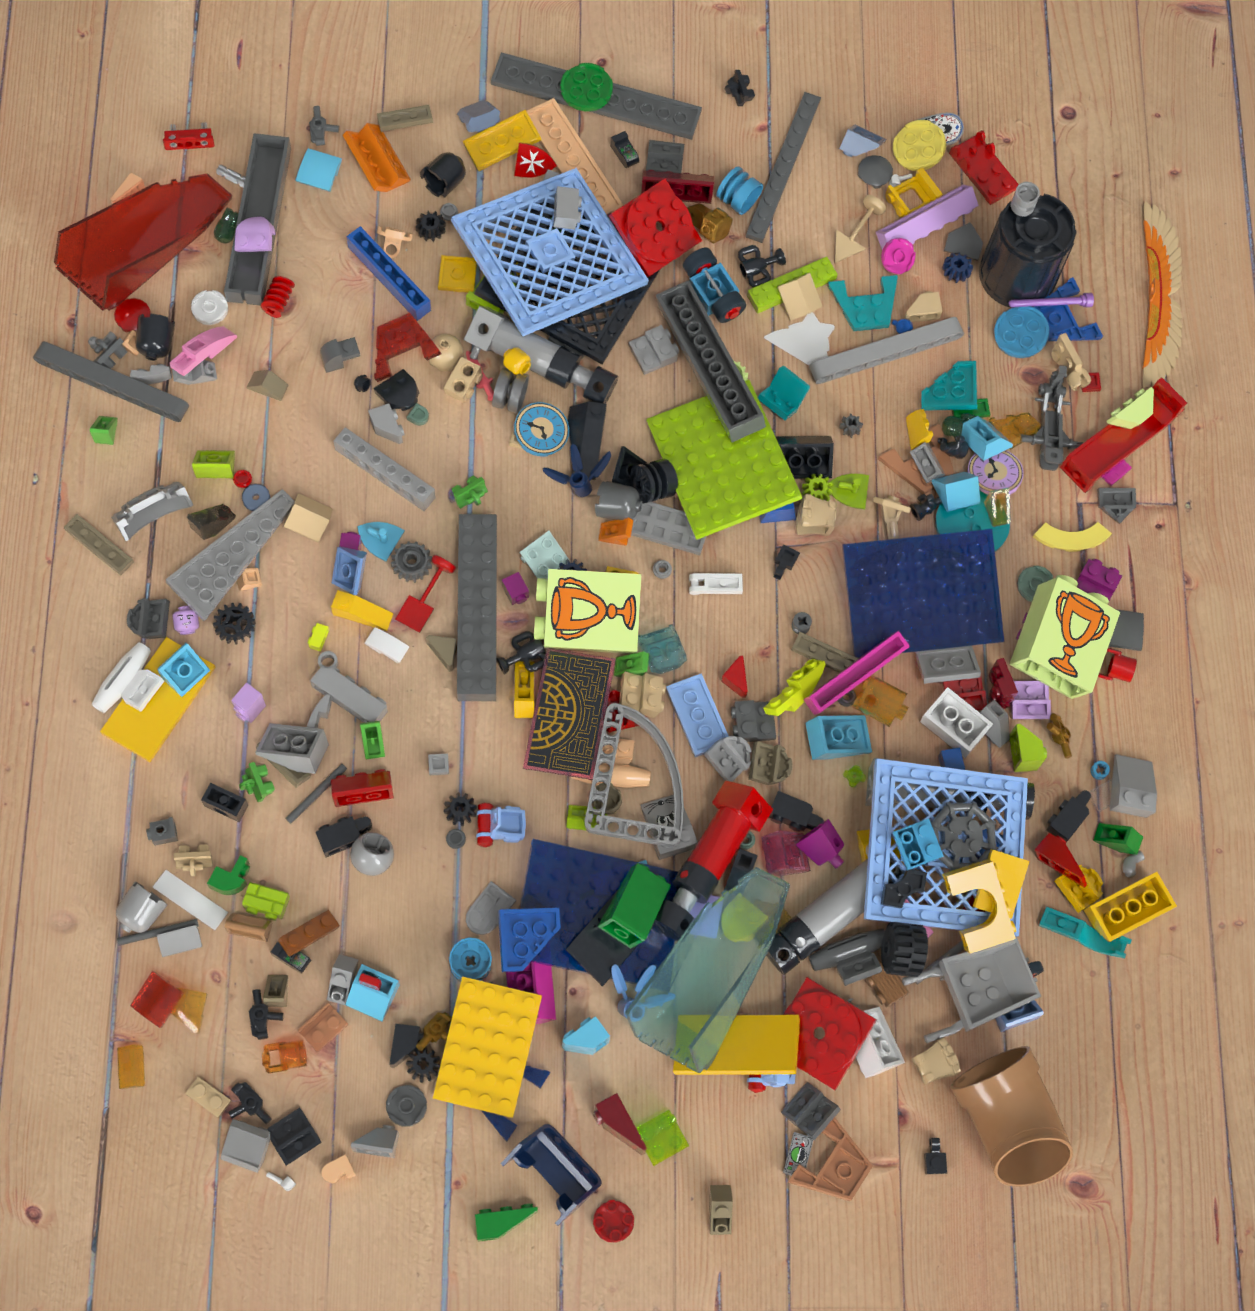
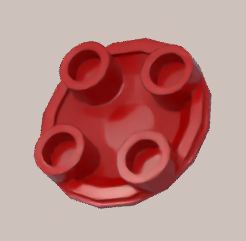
M131 298L122 301L116 307L114 318L117 325L124 332L136 331L138 317L141 314H144V317H150L151 311L143 300Z
M608 1200L603 1203L594 1214L593 1226L595 1232L601 1239L607 1242L617 1243L625 1240L634 1228V1215L631 1209L620 1201Z

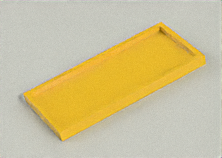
M166 637L143 670L148 669L160 676L157 669L182 646ZM199 656L210 669L199 682L181 697L164 681L141 712L126 704L122 699L100 733L146 761L151 762L216 668L215 665Z
M799 1015L679 1016L673 1072L675 1075L796 1074Z

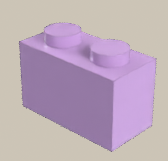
M245 683L231 700L234 706L233 710L236 712L235 715L243 722L247 720L252 723L266 707L262 694L248 683Z

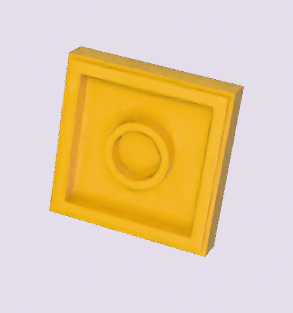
M441 255L438 290L473 292L477 271L475 259Z

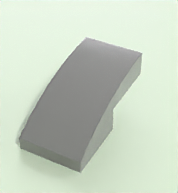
M326 694L319 701L310 716L307 727L318 728L320 717L328 719L332 703L330 694Z

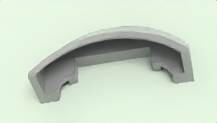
M173 482L169 486L164 487L161 485L133 498L121 507L122 510L111 518L125 541H128L135 533L152 521L171 512L193 506V503L185 487L180 482Z

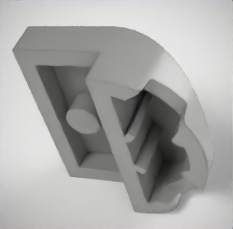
M728 736L721 738L703 754L724 781L733 782L751 764V748L747 741L741 737Z

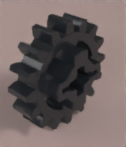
M231 603V607L228 608L225 604V610H217L219 616H214L216 622L213 623V626L216 628V635H220L221 641L226 638L227 644L234 640L235 645H237L238 640L241 639L244 643V637L251 638L250 631H255L252 625H255L256 621L252 619L254 617L253 612H249L247 606L243 609L242 603H239L237 607H235L234 603Z

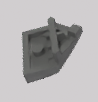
M970 222L948 234L944 252L954 253L955 255L960 252L961 256L967 254V258L978 261L983 241Z
M1136 488L1097 489L1098 507L1119 524L1136 508Z

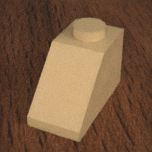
M927 291L920 294L907 310L904 319H908L911 322L939 320L942 314L939 292Z

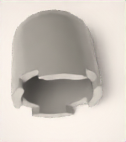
M135 881L116 909V916L121 922L120 927L126 932L130 933L132 930L142 933L150 928L168 904L154 893H149L144 889V886Z

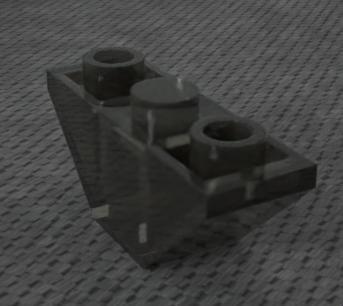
M221 504L188 514L187 520L190 528L205 540L216 536L235 519L236 515L228 506Z

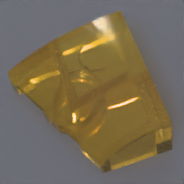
M1029 412L1019 415H1006V419L995 420V417L989 419V422L1013 444V447L1009 448L1010 450L1023 443L1020 441L1021 434L1032 436V434H1036L1040 430V423Z

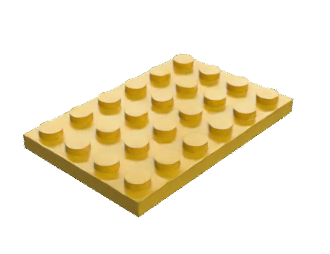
M462 976L433 1099L513 1118L542 995Z

